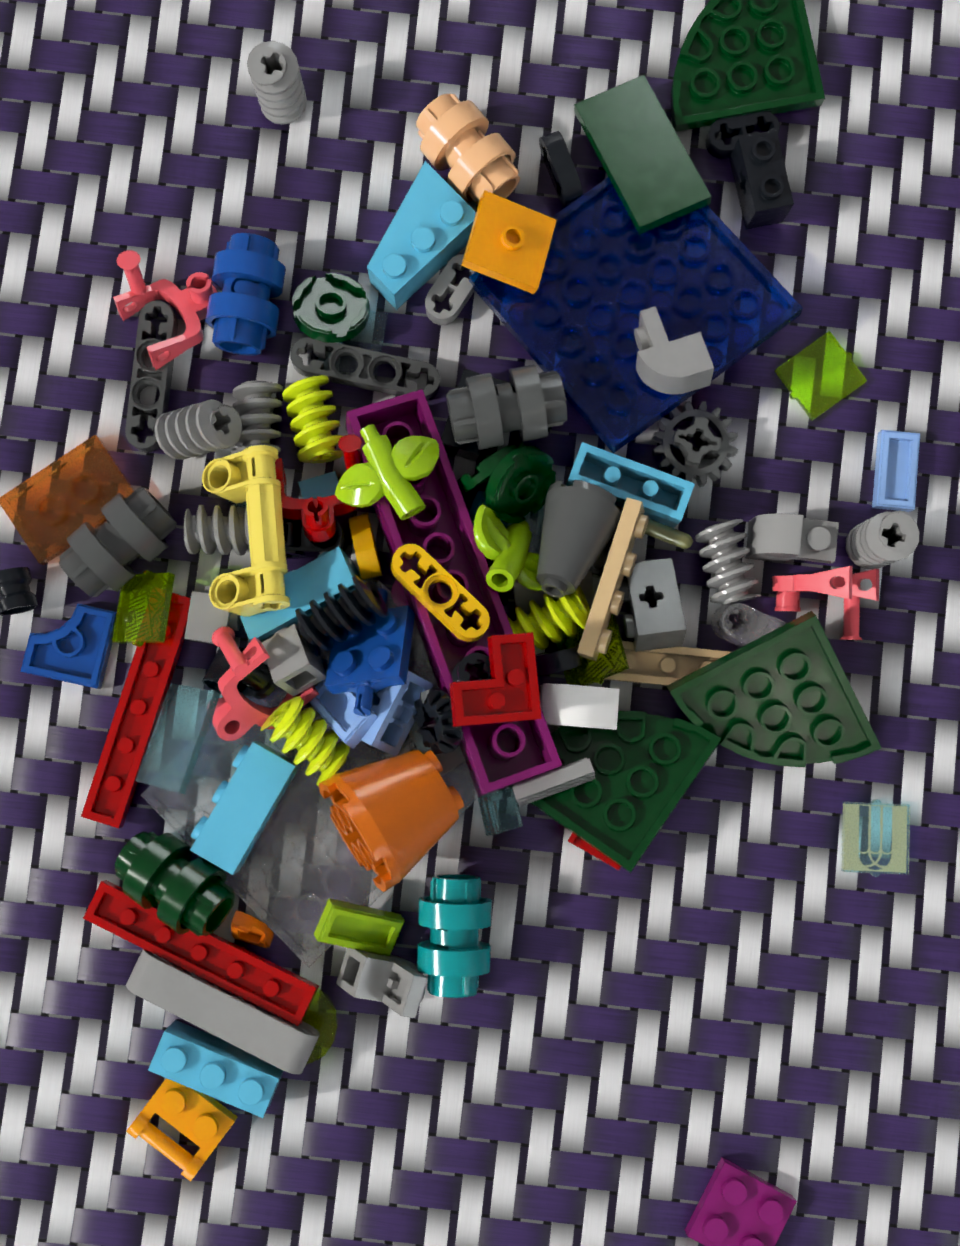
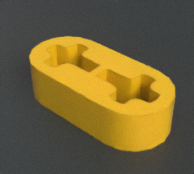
M368 513L350 517L349 525L362 580L382 576Z

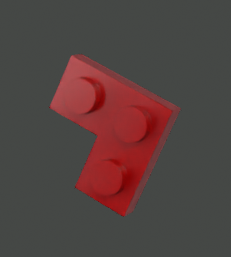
M533 632L491 635L487 637L491 679L449 683L453 727L542 719Z

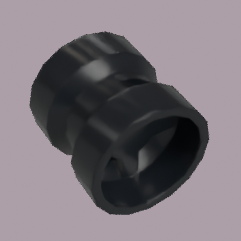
M28 567L0 570L1 616L24 613L38 607L36 595L30 591L29 584L32 581V577Z

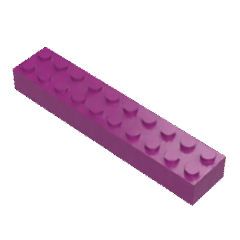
M423 389L347 411L345 429L348 435H356L362 440V445L359 448L361 463H368L362 450L366 443L360 434V430L370 424L375 425L380 435L388 436L392 447L399 440L413 435L436 439L439 444L438 461L430 475L417 481H409L426 505L425 509L411 518L400 520L385 496L374 503L373 506L392 558L395 551L402 545H419L474 596L489 613L490 623L484 635L473 642L462 641L402 585L408 604L415 613V623L438 687L450 696L449 683H452L451 676L455 665L471 653H482L489 656L487 637L491 635L513 634L498 591L490 588L486 582V575L489 571L487 561L475 542L474 526ZM404 556L401 558L403 560L402 571L406 573L412 569L421 577L420 581L416 584L419 588H422L425 580L434 574L429 569L424 576L417 569L419 559L415 556L410 560ZM437 582L428 588L429 597L435 603L444 604L452 597L451 589L445 583ZM458 598L451 610L445 612L449 617H452L456 610L464 619L461 624L464 630L470 627L476 630L480 629L476 625L479 617L475 613L471 616H466L459 609L460 605L464 603L461 598ZM475 666L465 670L470 674L469 681L482 679L476 675L478 668ZM542 709V719L462 726V736L459 745L478 797L562 766Z

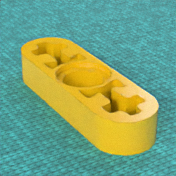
M405 544L395 551L391 562L393 576L458 639L466 642L476 641L484 635L490 623L487 609L429 553L416 544ZM403 556L409 560L414 556L418 558L417 569L424 576L429 569L434 572L425 580L422 588L416 585L421 577L414 570L410 569L406 573L401 570L403 565L401 558ZM441 582L448 585L452 592L451 599L444 604L432 601L428 594V588L432 584ZM458 598H461L464 603L460 605L459 609L466 616H471L475 613L479 617L476 625L480 629L476 630L470 627L464 630L461 627L464 619L456 610L452 617H449L445 612L451 610Z

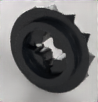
M438 688L421 692L420 699L414 702L417 713L413 716V719L418 723L417 733L423 736L424 746L431 747L435 755L453 752L460 744L462 726L453 727L450 696Z

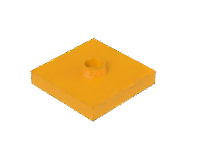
M484 190L479 200L461 266L534 294L539 288L557 220Z

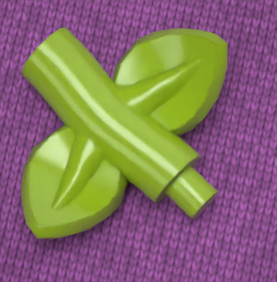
M374 424L362 428L360 434L366 443L362 450L368 463H356L346 470L337 484L335 496L339 501L347 505L360 508L372 506L385 496L400 520H406L425 509L426 505L409 481H417L427 477L434 470L439 457V444L436 439L413 435L399 440L392 447L388 436L380 435Z
M482 504L477 509L473 531L478 549L487 559L494 560L486 575L488 586L498 592H507L512 589L517 580L527 589L543 591L542 586L536 580L539 554L529 552L532 533L529 530L528 522L514 523L505 528L493 510Z

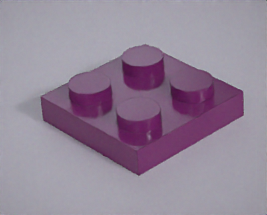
M721 1157L685 1228V1232L688 1237L704 1246H775L797 1201L793 1195Z

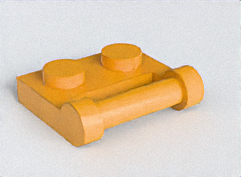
M166 1078L126 1132L135 1139L139 1136L181 1168L183 1170L181 1175L191 1182L234 1124L237 1116L213 1097ZM155 1113L200 1147L194 1156L149 1122Z

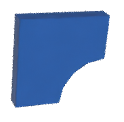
M77 604L72 617L59 629L45 634L30 633L20 672L101 689L120 613Z

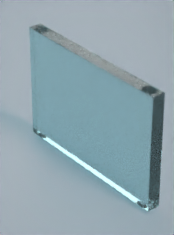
M173 683L170 684L135 781L185 795L220 693Z

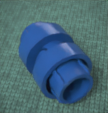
M251 233L233 234L230 237V241L227 242L226 250L219 251L215 255L212 281L222 288V292L213 293L209 296L205 322L214 329L212 342L223 351L246 356L259 355L265 348L266 339L276 336L280 309L270 302L269 299L282 294L286 268L278 261V246L266 237Z

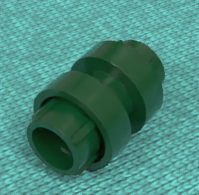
M143 831L136 834L123 847L115 862L116 876L123 881V893L144 909H150L158 905V919L178 934L192 931L197 936H208L224 922L235 902L234 890L225 884L226 873L202 857L191 861V848L171 833H164L158 836L154 832L147 833Z

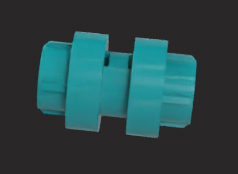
M464 874L433 875L430 882V896L419 898L418 924L430 928V940L418 943L417 970L428 974L427 990L431 995L447 998L475 996L477 994L479 976L490 972L491 945L479 941V929L491 927L492 900L481 897V880L479 876Z

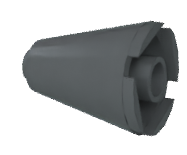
M563 480L556 481L549 487L546 495L536 580L542 586V590L553 597L561 598L576 591L615 534L623 510V506L620 510L615 506L617 498L612 493L585 481L574 480L572 486H561Z

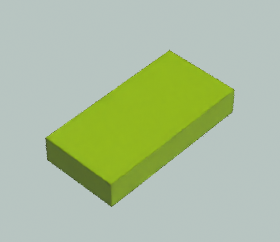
M329 898L314 936L318 942L390 956L405 921L401 914Z

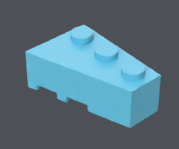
M426 161L422 165L367 265L370 283L396 310L467 245L476 214L474 209Z

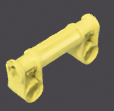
M268 445L251 446L241 452L214 459L206 465L202 473L203 487L207 491L236 504L245 501L247 504L251 567L217 576L209 590L210 601L214 607L243 617H250L267 611L283 610L290 606V598L285 596L284 575L288 572L285 552L281 482L276 479L275 461L279 457L278 450Z

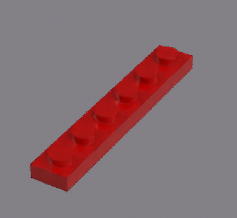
M159 588L157 589L167 601L159 612L152 605L153 610L157 613L156 615L153 613L154 620L169 601L167 605L169 606L168 610L165 607V611L158 617L162 622L160 624L157 621V628H155L156 635L158 633L159 635L152 641H146L155 637L150 605L149 615H147L149 619L145 621V624L149 622L150 624L144 626L143 629L150 625L151 627L143 630L142 633L149 629L151 631L142 634L140 638L151 632L152 634L140 639L81 814L83 818L116 828L124 826L185 640L191 598L172 592L169 594L170 597H168L167 591ZM157 598L152 599V603L154 605H158L161 603V601ZM164 613H166L167 619L165 617V621L163 622L161 616L164 618ZM161 628H163V629L161 630L162 635H163V637H164L163 639H162V636H161V634H160V632H159V630H160Z
M107 880L100 882L83 919L297 1026L302 1024L319 985L214 933L208 936H197L192 931L178 934L158 919V905L150 909H144L126 896L121 887Z

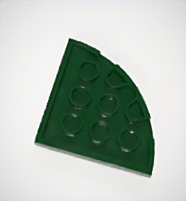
M804 0L709 1L690 28L680 50L674 71L671 89V118L676 132L711 126L716 120L761 111L778 114L822 105L825 95Z
M812 611L667 686L680 709L694 725L700 726L722 738L720 745L759 762L789 767H806V764L829 761L837 764L863 757L881 749L880 743L817 616Z
M618 711L617 730L559 726L556 731L550 734L562 766L584 758H590L595 771V779L534 801L531 804L631 874L722 738L685 720L647 714L644 711ZM514 785L508 786L513 791L512 786Z

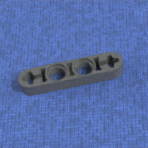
M151 301L145 304L139 314L125 435L128 442L144 453L159 449V444L155 437V424L161 414L168 412L174 364L173 359L158 370L145 365L144 357L148 352L146 347L161 342V340L155 339L156 327L150 320L157 319L158 313H162L167 319V322H161L159 325L158 334L163 340L177 336L178 319L174 311L162 301ZM148 386L157 387L160 392L158 401L148 406L141 404V391ZM139 411L148 414L147 425L154 432L153 436L146 437L145 443L136 435L137 431H143L145 428L146 419L142 415H138Z
M310 337L297 340L291 348L290 357L294 369L306 377L325 375L328 376L330 382L400 396L419 390L417 389V382L406 379L405 387L399 386L402 380V368H407V377L418 379L421 373L428 374V381L433 382V385L427 384L425 390H423L426 400L433 398L440 386L438 370L427 362L340 343H325ZM307 349H313L315 357L326 359V352H332L329 358L330 370H323L325 367L324 361L311 360L310 365H303V360L299 354H306ZM342 356H351L357 361L358 367L354 373L343 375L335 367L337 360ZM378 365H391L396 372L395 378L388 383L377 381L373 372Z

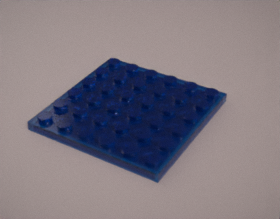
M609 177L552 217L557 221L539 288L534 294L478 272L469 276V282L472 284L473 289L544 372L554 370L560 374L565 397L613 454L700 390L697 389L683 394H665L650 388L642 381L636 371L637 351L639 349L634 336V329L639 327L640 311L656 306L669 341L701 332L714 366L712 380H714L799 317L803 309L708 205L639 235Z

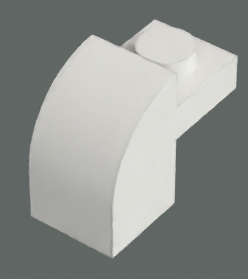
M543 683V685H540V706L547 725L617 730L620 689Z

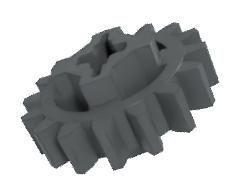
M687 401L683 405L682 413L676 407H672L668 412L670 420L662 417L658 422V427L663 431H657L652 436L653 441L660 443L659 446L653 449L652 456H662L663 460L657 467L659 470L668 467L671 470V475L676 477L679 475L684 480L690 482L692 479H696L698 486L703 487L707 483V476L715 482L721 477L719 469L727 471L732 466V463L726 457H734L737 454L738 449L730 446L729 443L733 442L738 437V434L736 432H727L726 428L732 420L728 418L721 421L718 418L721 411L719 407L714 409L712 413L707 412V404L702 401L697 410H693L691 402ZM691 421L687 429L673 431L678 424ZM708 426L713 429L717 437L712 434ZM692 437L697 439L696 443L700 446L698 451L692 450V443L688 442ZM671 451L676 452L682 463L675 459ZM716 458L715 462L711 465L698 469L702 459Z

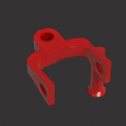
M352 434L345 435L338 441V447L343 451L346 470L356 463H361L359 448L362 445V440L360 437ZM278 458L275 461L276 479L281 482L283 517L292 520H302L305 536L313 542H324L332 538L336 532L335 516L352 512L357 507L339 501L335 495L327 497L317 496V498L310 497L308 499L287 496V479L282 458Z

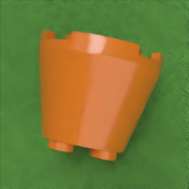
M412 750L334 774L319 783V791L322 797L326 799L330 796L333 805L330 807L332 813L330 817L343 841L360 867L364 866L367 871L373 869L377 874L373 881L376 887L383 892L398 884L455 824L459 819L458 811L464 807V802L459 792L453 786L447 787L439 774L443 771V768L431 750L424 754L419 750Z

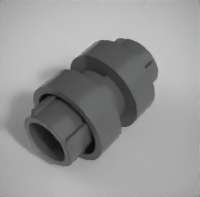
M533 364L509 369L510 382L494 385L491 373L466 377V387L449 390L446 394L455 442L465 444L476 441L478 449L483 450L503 446V433L519 430L523 442L547 437L548 427L563 425L567 421L566 398L560 374L554 370L538 373L536 366Z
M146 488L136 489L127 498L118 493L100 509L107 519L96 529L88 522H85L67 537L71 547L60 556L59 565L68 577L87 595L98 597L108 587L119 591L136 576V573L130 566L134 560L141 555L148 562H152L169 547L164 538L176 529L177 522Z

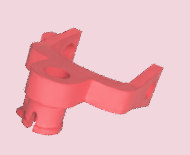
M133 250L123 251L118 255L116 262L124 270L131 291L113 297L122 320L125 321L151 301L163 300L176 309L186 324V330L183 334L146 347L155 370H158L203 340L204 334L200 321L206 318L209 296L217 293V290L212 285L209 275L203 272L191 274L186 280L187 288L184 290H180L174 283L166 279L158 280L146 286L138 265L141 259L140 255Z
M846 566L814 574L772 576V592H776L775 611L801 612L800 592H816L844 598L843 636L839 640H863L859 636L860 597L879 601V569L853 574V566ZM863 579L871 580L872 588L870 590L864 591L860 588V582Z
M223 626L212 634V643L220 647L230 668L218 681V688L223 697L212 703L210 713L213 717L212 723L217 735L222 740L234 741L245 735L254 724L262 727L267 718L280 705L294 697L288 693L279 706L274 708L258 705L246 698L237 689L238 682L270 656L261 641L256 637L241 652L234 640V630ZM312 686L296 696H300L304 700L303 706H305L319 693L315 686ZM270 726V727H268V728H266V729H275V728H274L273 726Z

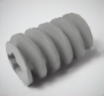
M276 41L260 43L249 53L247 67L259 105L261 106V111L274 124L285 125L293 123L301 117L307 103L297 57L292 49L283 43Z
M254 380L241 383V385L233 389L232 395L238 401L233 403L232 407L239 413L242 422V433L239 441L235 444L238 448L231 450L230 455L255 445L272 446L278 450V453L281 452L280 447L270 444V439L281 437V432L270 428V424L282 421L281 416L271 413V409L282 406L281 400L271 397L272 393L283 391L282 385Z
M214 399L163 413L156 420L155 437L159 447L166 455L179 460L233 447L239 441L242 433V422L239 413L232 406L223 405L220 401Z
M204 505L198 506L196 516H192L190 509L187 508L184 517V542L187 551L190 554H197L202 547L206 555H211L218 547L222 555H228L233 547L237 555H245L249 546L247 506L243 517H239L236 505L230 506L228 516H223L220 505L214 506L212 516H207Z
M901 510L894 512L886 511L867 519L850 530L846 538V551L855 565L864 569H878L911 555L919 543L920 532L917 523L909 514Z
M743 519L730 520L709 526L695 536L696 542L708 544L699 551V556L712 559L702 567L703 572L716 574L706 582L707 587L719 589L717 593L710 597V602L729 605L761 597V594L749 593L748 591L749 588L758 583V579L747 578L744 575L754 568V563L741 562V558L751 552L750 548L737 546V543L746 538L747 534L734 532L733 530L735 526L743 522Z

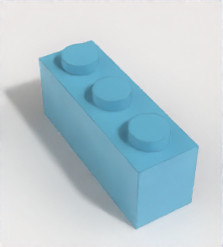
M584 442L581 443L566 486H572L574 480H580L597 485L612 493L617 498L615 505L619 507H624L627 497L642 501L645 510L644 515H648L649 519L675 528L682 521L695 485L693 482Z
M338 546L331 551L321 553L315 560L299 569L287 572L284 575L285 596L290 598V606L288 608L267 611L250 617L240 616L249 642L256 637L262 643L272 637L278 630L290 627L293 624L297 625L298 621L295 610L301 608L309 616L312 614L309 602L313 599L321 607L326 606L323 594L327 591L336 599L340 598L337 586L340 583L352 591L354 589L352 577L357 575L361 579L354 562Z
M254 741L250 747L244 745L240 749L232 764L237 770L230 782L224 780L219 785L212 798V802L216 806L209 818L203 816L199 820L191 834V838L195 839V842L190 851L231 875L241 870L301 766L300 764L295 765L293 760L260 741Z
M177 1020L164 1031L148 1069L150 1072L261 1118L264 1117L284 1072L216 1036Z

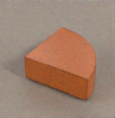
M238 910L235 911L231 922V936L234 939L266 949L270 948L274 937L272 929L251 915Z

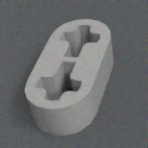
M458 254L448 261L425 298L426 314L435 324L448 325L459 316L479 284L480 273L469 269L471 279L464 277L457 287L454 286L456 282L455 269L462 271L465 268L461 266L464 254ZM450 293L449 308L451 310L443 309L440 313H437L434 301L442 302L447 294Z

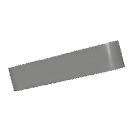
M145 949L142 950L126 984V988L133 994L291 1074H302L320 1035L317 1029L304 1021L301 1025L297 1026Z

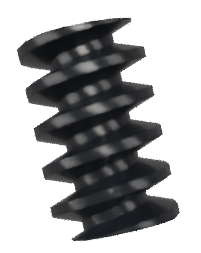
M354 575L352 577L354 585L352 591L340 583L337 585L340 598L336 599L328 591L325 592L323 595L326 606L321 607L314 599L311 600L309 604L312 614L309 616L301 608L295 610L298 621L297 626L301 636L316 657L320 655V648L326 651L334 647V639L340 643L348 639L347 630L355 635L362 631L361 621L367 626L374 625L376 623L375 612L382 618L389 616L387 606L380 592L370 580L364 582L357 575Z

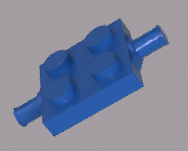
M377 588L386 604L388 592L385 589ZM409 605L388 608L389 616L386 618L380 617L375 612L376 623L374 625L367 626L361 621L362 631L355 635L347 630L348 639L343 643L337 642L334 639V647L330 651L325 687L332 694L344 692L357 693L353 709L356 715L365 716L366 714L369 716L371 714L372 699L375 692L389 686L406 684L415 613Z

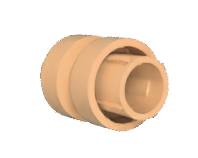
M443 94L430 102L417 119L416 127L419 129L418 134L422 138L421 152L435 169L442 171L451 168L447 177V183L466 202L474 200L478 205L484 190L506 199L520 181L519 170L513 164L516 153L499 133L485 136L489 121L472 101L466 100L461 102L455 94Z

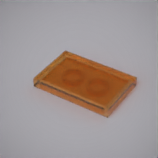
M94 435L1 496L0 505L39 564L45 565L71 547L67 537L83 523L88 522L96 529L107 519L100 509L114 496L121 493L127 498L135 490L101 439Z

